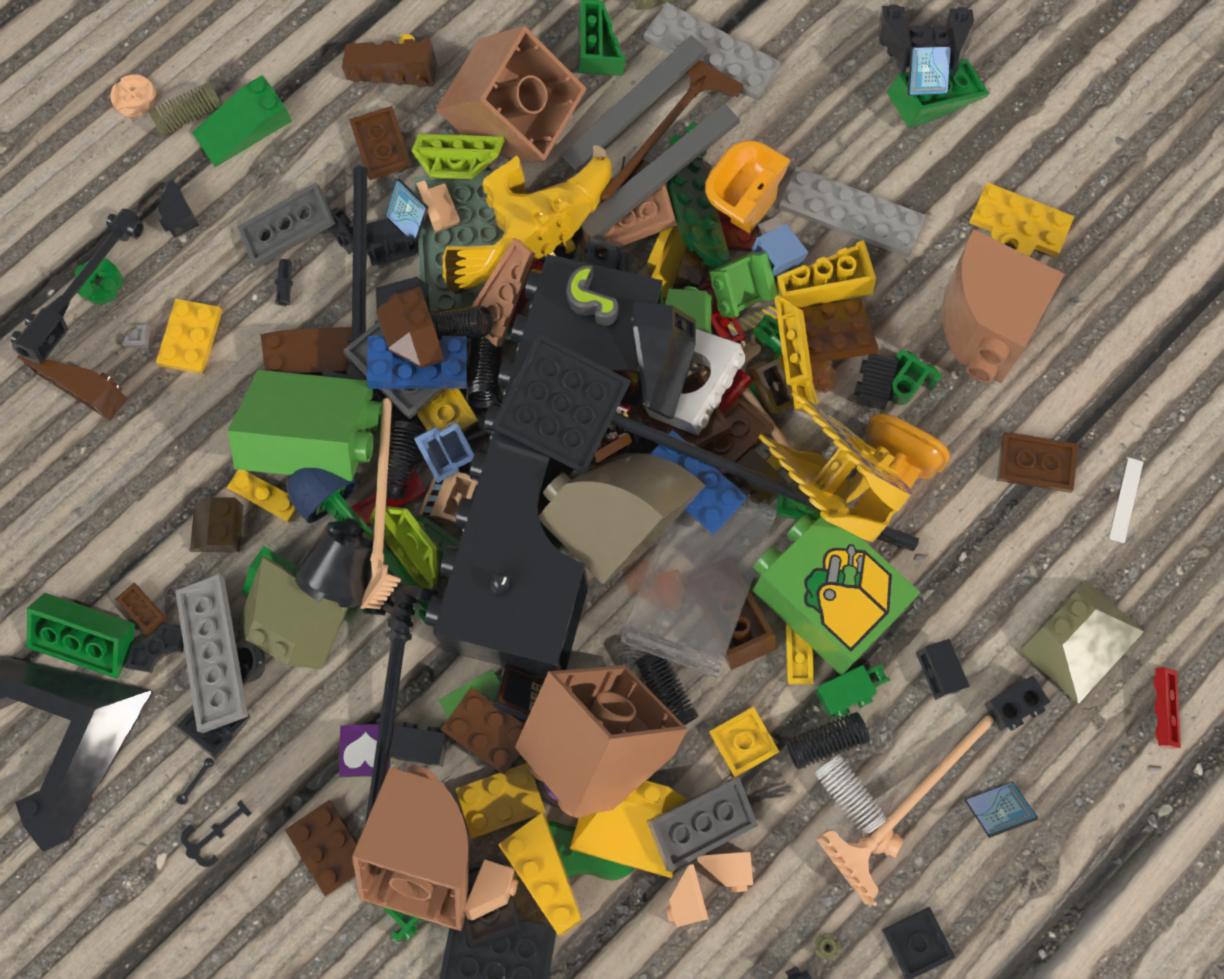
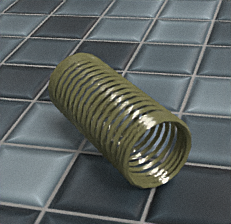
M209 81L208 83L201 84L202 89L200 86H198V90L194 88L195 93L193 90H190L191 94L187 91L188 97L185 93H183L184 98L182 95H179L181 101L176 96L178 104L174 98H172L174 105L169 100L171 108L165 102L168 111L161 103L165 114L159 105L157 107L161 115L156 107L148 110L161 136L164 137V135H168V132L171 133V129L175 131V128H182V124L186 126V123L189 124V120L193 123V119L196 121L197 118L200 119V115L204 117V114H211V110L215 112V109L217 110L222 106Z

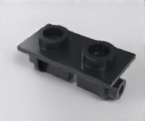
M338 207L333 210L330 209L335 224L327 229L334 234L338 244L350 255L353 247V226L349 228L347 226H350L352 221L343 209Z

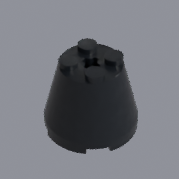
M347 518L345 522H328V525L296 567L295 582L298 587L317 601H321L324 598L338 602L339 607L343 608L361 605L372 575L370 558L373 553L374 534L359 527V522L354 519Z

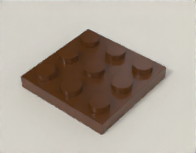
M861 298L800 308L804 314L811 364L878 353V344Z
M699 371L685 378L681 394L692 393L705 385ZM644 401L635 404L642 420L649 419L653 428L667 434L673 430L684 441L700 448L731 432V428L719 407L715 408L711 413L707 426L702 428L699 435H695L649 417L643 406Z

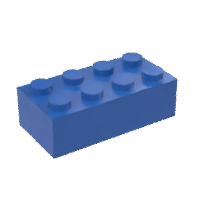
M673 430L669 433L670 435L683 440ZM660 444L650 454L667 459L683 467L705 485L704 489L685 508V511L712 536H715L747 501V496L713 466Z

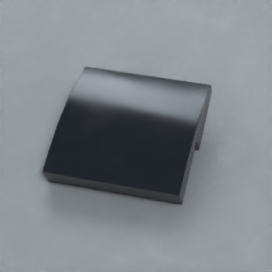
M193 709L177 725V728L216 760L239 734L250 719V715L248 714V717L201 733L197 731Z

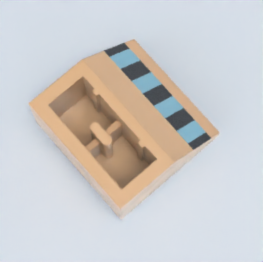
M457 472L438 483L433 477L419 516L421 515L430 520L463 530L455 526L458 506L463 497L474 498L477 481L471 480L470 475Z

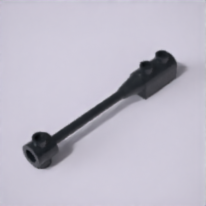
M121 209L117 215L111 213L107 217L106 223L111 235L66 291L45 308L40 309L37 314H28L25 319L27 327L23 332L15 331L12 334V348L17 354L40 365L45 361L69 330L63 317L71 299L118 240L126 242L130 237L138 239L142 235L144 224L134 212L128 209Z

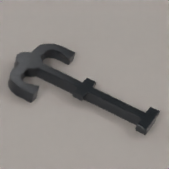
M242 800L237 803L239 809L219 826L216 824L212 825L213 831L197 845H192L188 840V834L195 832V828L190 824L183 830L181 841L186 847V856L188 858L195 859L202 867H210L219 860L213 855L209 861H204L200 856L201 849L216 836L220 839L225 835L222 831L244 813L248 817L252 814Z

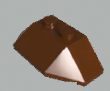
M419 284L395 291L376 310L389 351L414 363L419 368L443 362L444 357Z

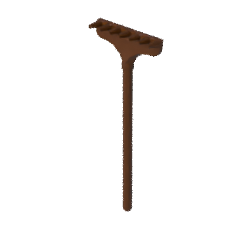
M699 60L686 72L690 76V87L687 93L601 194V199L608 201L693 98H696L700 92L716 90L731 97H739L743 84Z

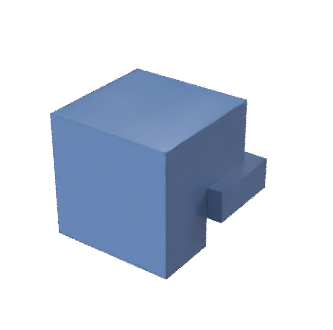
M787 224L758 237L752 247V252L768 253L775 284L777 276L801 267L808 254L806 248Z
M454 420L438 429L434 427L414 437L437 483L459 472V467L473 460L474 454L458 423Z

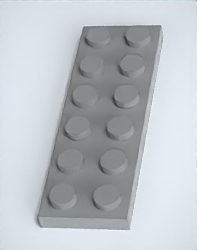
M668 2L644 33L645 41L669 54L692 35L707 48V54L700 60L742 83L743 88L741 92L757 101L781 65L780 61Z
M796 167L779 204V209L856 239L864 240L867 243L909 258L926 217L925 214Z
M218 574L175 591L197 731L201 733L248 717L224 576Z

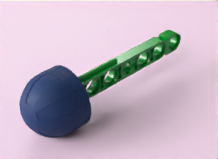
M307 467L298 469L292 475H289L287 482L288 497L307 523L316 522L330 514L336 521L345 522L347 518L354 519L359 522V527L374 534L345 501L358 484L354 477L352 481H347L324 469ZM383 545V564L388 565L387 574L401 578L400 582H396L397 584L419 587L409 573ZM417 599V605L413 609H415V613L425 623L430 602Z

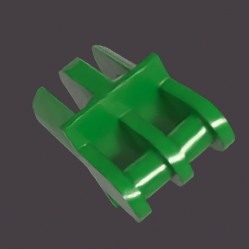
M764 315L762 321H759L757 327L753 328L752 333L763 343L761 347L766 344L773 351L779 353L782 351L778 321L770 315Z

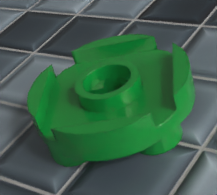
M104 258L77 293L85 301H89L92 304H106L115 299L119 287L122 288L123 276L116 265L107 258ZM88 262L78 266L75 269V278L78 276V274L82 271V269L86 266ZM97 278H104V280L100 281L101 285L97 286L94 283Z

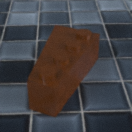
M431 37L423 38L422 42L414 43L413 39H404L402 44H394L392 40L384 41L381 45H376L373 42L346 44L342 63L346 80L353 82L369 81L376 84H408L418 87L434 86L437 68Z

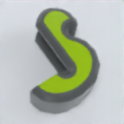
M582 266L576 269L568 280L566 290L570 308L583 316L595 314L597 324L609 326L615 323L619 316L616 299L588 290L593 278V266Z

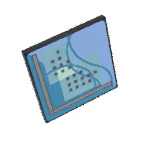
M952 46L911 47L907 95L948 94Z
M398 178L396 179L385 216L407 236L411 235L413 243L416 244L429 206Z
M1013 782L965 799V803L988 838L1038 820V816Z

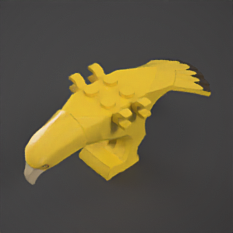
M594 145L592 159L576 176L564 183L529 194H525L524 172L518 156H515L512 160L485 177L483 189L488 194L485 198L488 206L494 208L497 225L504 231V235L495 245L446 246L442 256V275L447 287L455 294H462L485 284L514 238L521 240L535 253L534 257L541 258L542 261L546 258L547 254L555 256L553 251L557 245L559 247L564 246L567 254L574 251L576 247L571 239L573 234L581 227L588 215L596 210L601 201V194L611 182L612 165L605 149Z

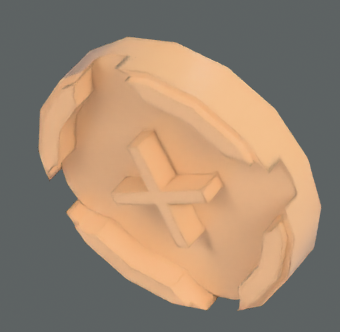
M132 74L124 76L118 84L115 83L110 93L111 102L116 110L124 116H142L155 105L157 98L156 89L142 75Z

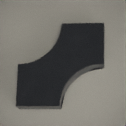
M161 623L157 632L150 639L142 643H132L125 668L152 673L155 665L161 658L170 653L182 652L184 643L181 626Z

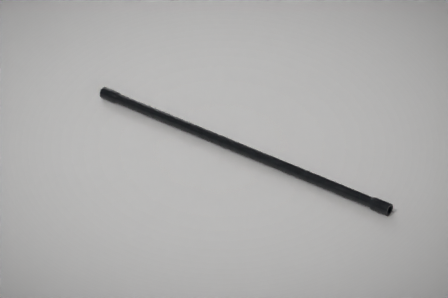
M615 412L610 424L821 512L820 509L809 501L810 496L784 482ZM888 526L879 534L880 537L912 552L916 549L919 538Z

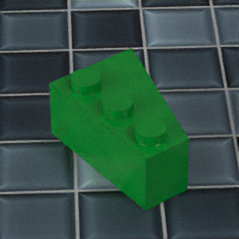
M581 0L578 12V73L622 76L626 59L619 48V41L614 35L612 23L604 2L599 0Z

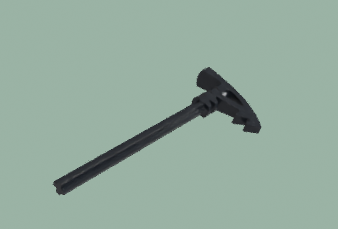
M357 165L354 168L352 333L347 336L349 345L366 332L367 167H362V165ZM348 357L347 363L349 366L347 367L346 374L322 370V376L367 381V377Z
M397 584V587H393V592L389 591L391 594L387 596V601L383 600L385 602L384 605H381V609H362L365 614L385 616L386 612L392 615V619L388 620V626L391 630L386 633V637L391 641L365 825L387 775L388 755L392 741L406 642L412 640V634L409 632L413 630L414 622L411 619L415 617L416 611L413 607L417 605V599L430 602L433 595L439 594V591L434 589ZM391 595H395V602L390 599Z

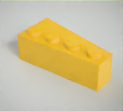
M862 240L857 242L856 246L849 249L845 247L838 250L835 255L827 258L824 256L809 266L803 265L777 276L776 288L778 296L801 308L871 295L874 291L876 276L865 241Z
M541 813L498 845L558 936L562 937L584 920L546 816Z

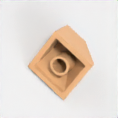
M694 864L686 868L669 899L670 906L665 907L669 923L675 922L676 927L708 919Z

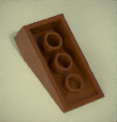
M352 327L292 329L260 334L265 371L322 376V370L346 374L349 364L343 350L349 345L347 336L352 333Z
M20 355L17 356L35 374L109 421L112 420L128 399L121 392L123 388L104 372H101L99 375L90 369L46 359L40 365Z
M731 558L686 578L690 590L730 670L776 650L774 633Z

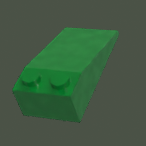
M968 59L961 60L955 76H952L950 69L948 94L907 95L909 72L898 74L886 91L908 128L928 123L986 98L990 94Z
M261 75L239 89L197 127L192 134L213 165L217 167L289 124L292 120L285 105L265 77Z

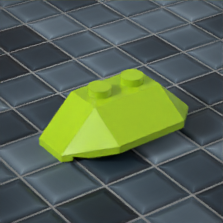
M418 134L412 152L429 177L473 179L483 173L498 157L504 143V137Z
M386 507L384 541L419 587L434 589L438 581L442 555L439 545L429 537L423 524L417 521L407 508ZM375 508L369 518L373 526L375 524Z

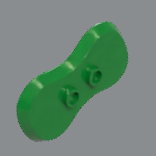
M548 821L568 878L574 875L587 874L605 880H619L634 870V867L571 850L570 846L576 827Z

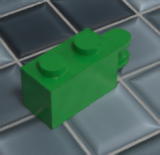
M883 664L868 671L862 665L818 686L815 689V693L828 718L835 715L839 719L851 713L849 708L857 704L859 708H862L874 702L872 697L877 694L875 688L891 681L890 677H886L883 671ZM871 674H874L877 680L874 684L869 677Z

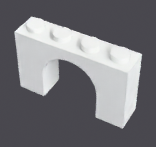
M696 329V345L691 361L711 369L708 381L697 391L680 395L674 419H667L645 408L649 417L699 435L702 428L707 426L713 410L719 406L722 395L731 386L736 372L744 365L746 357L741 345Z

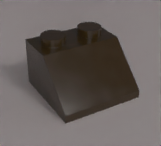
M211 497L194 504L190 552H240L244 505L236 497Z

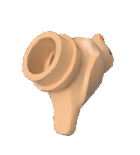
M892 829L878 843L877 848L872 853H884L886 856L890 855L896 858L905 839L901 838L900 834L894 833ZM874 832L868 834L865 837H861L858 840V842L864 841L867 837H870Z

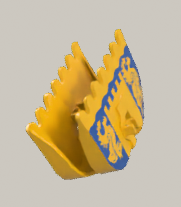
M793 391L791 395L803 404L802 408L813 415L812 419L823 427L822 430L828 436L834 439L833 443L839 447L838 450L828 461L818 453L794 450L769 439L763 434L759 435V439L770 447L768 450L774 456L779 458V464L790 471L788 475L800 484L798 487L802 492L810 496L809 501L821 510L820 515L823 519L858 537L873 542L889 524L894 513L902 508L913 493L898 476V471L890 465L895 457L889 454V451L882 446L876 450L866 444L829 413ZM856 467L858 472L849 481L847 476ZM864 493L853 508L845 504Z

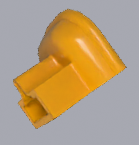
M742 141L734 144L714 166L705 182V193L709 202L719 211L731 217V223L751 234L775 202L778 185L791 159L758 141Z
M884 413L875 414L867 424L865 432L868 434L866 444L876 450L882 446L889 451V454L895 457L890 465L898 471V476L910 489L916 478L929 479L936 472H942L950 461V452L942 442L900 418Z

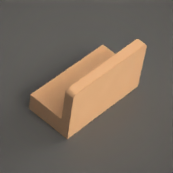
M425 180L416 183L421 199L429 206L427 214L435 233L461 223L446 184L428 189Z

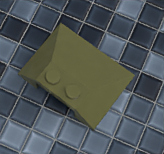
M266 556L263 557L239 618L245 639L288 666L322 669L348 608L339 607L338 602L324 598L321 601L315 600L298 587L295 582L296 574Z
M1084 580L1047 623L1024 644L1019 652L1076 704H1079L1144 631L1089 582Z

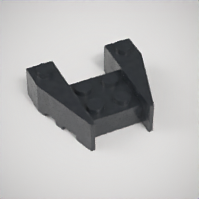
M896 4L882 6L878 27L879 42L882 46L887 47L888 55L896 59V66L902 74H905L906 68L909 67L911 47L952 46L950 69L952 76H955L960 62L965 56V51L970 45L974 26L973 11L965 7L949 9L946 28L942 26L930 28L919 25L907 27L905 7Z

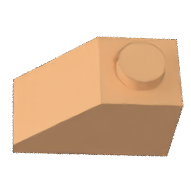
M750 852L702 855L696 858L699 865L724 887H731L732 892L748 891L747 886L753 885Z
M484 860L465 906L467 919L474 920L508 903L510 895H515L519 884L514 869Z

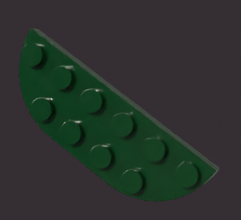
M697 157L667 182L668 192L677 226L684 243L691 252L695 250L700 257L705 259L704 264L716 269L731 262L717 208L709 202L705 193V182L708 177L703 159Z

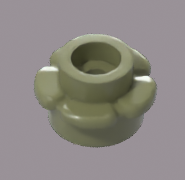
M824 933L823 936L819 935L815 939V953L819 958L831 961L837 957V953L841 950V944L839 940L835 939V935ZM826 944L830 945V948L828 950L825 949Z

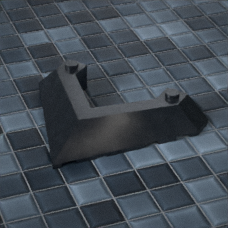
M0 656V710L19 701L71 720L40 791L15 802L23 827L42 852H45L69 841L80 816L84 815L93 799V793L99 783H102L123 746L122 742L126 735L130 734L140 716L139 712L146 700L150 699L153 691Z

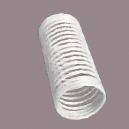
M838 754L815 771L814 775H816L815 777L818 780L824 778L821 784L828 781L824 788L831 785L827 788V791L832 790L829 795L836 793L832 799L840 796L835 803L844 799L838 805V807H841L847 803L841 808V811L851 806L844 812L845 815L855 809L847 816V818H850L858 813L850 822L862 816L853 826L866 819L856 828V830H859L858 833H860L861 837H865L882 825L888 816L884 811H881L882 807H878L879 803H875V799L871 800L873 796H868L870 792H865L867 788L861 789L864 784H860L861 780L856 781L858 776L853 777L855 775L854 772L849 774L852 769L846 770L849 765H845L846 761H843L844 758H842L841 754Z

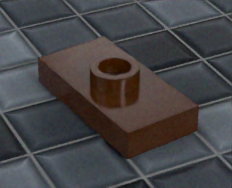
M135 582L115 598L148 636L168 619Z

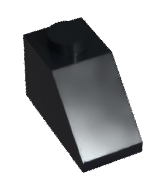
M173 179L170 180L158 208L162 216L159 222L165 232L170 230L176 238L199 226V223Z

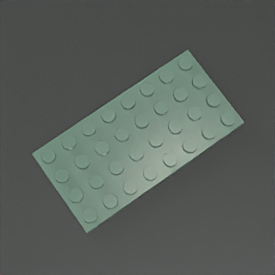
M495 170L484 171L473 179L415 177V192L420 199L421 196L416 183L425 180L428 189L446 184L461 222L459 225L437 233L433 229L428 214L423 223L418 238L420 279L429 285L431 312L471 307L485 285L483 284L462 294L452 292L447 287L442 275V256L446 246L495 245L503 237L504 231L498 227L494 208L488 206L485 198L488 194L483 189L484 178ZM446 318V321H447V329H448V331H449L448 318ZM508 327L503 343L512 342L513 327ZM472 338L467 339V346H471Z

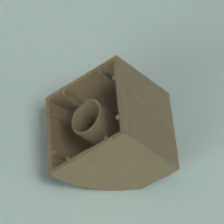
M642 453L613 455L596 466L593 463L589 464L585 474L574 469L569 476L564 472L556 477L543 491V495L550 503L539 515V520L580 562L585 563V567L604 584L645 553L704 489L705 485L683 467L658 456Z

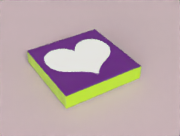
M379 724L340 725V778L372 777ZM389 757L387 773L389 768L392 767L391 757Z

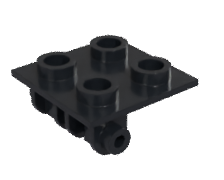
M388 218L367 223V254L370 258L371 266L416 255L412 236L404 234Z

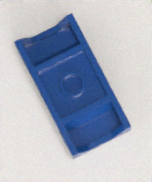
M368 336V388L467 389V336H442V340L438 341L444 361L424 368H419L414 363L390 352L385 336Z

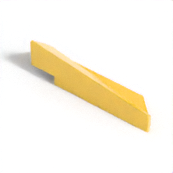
M677 225L660 232L647 262V272L652 274L651 278L662 280V301H666L669 289H673L679 264L686 247Z
M777 295L775 296L786 384L792 386V392L795 391L817 406L818 399L812 382L803 310ZM793 397L795 410L810 414L802 408L803 404Z

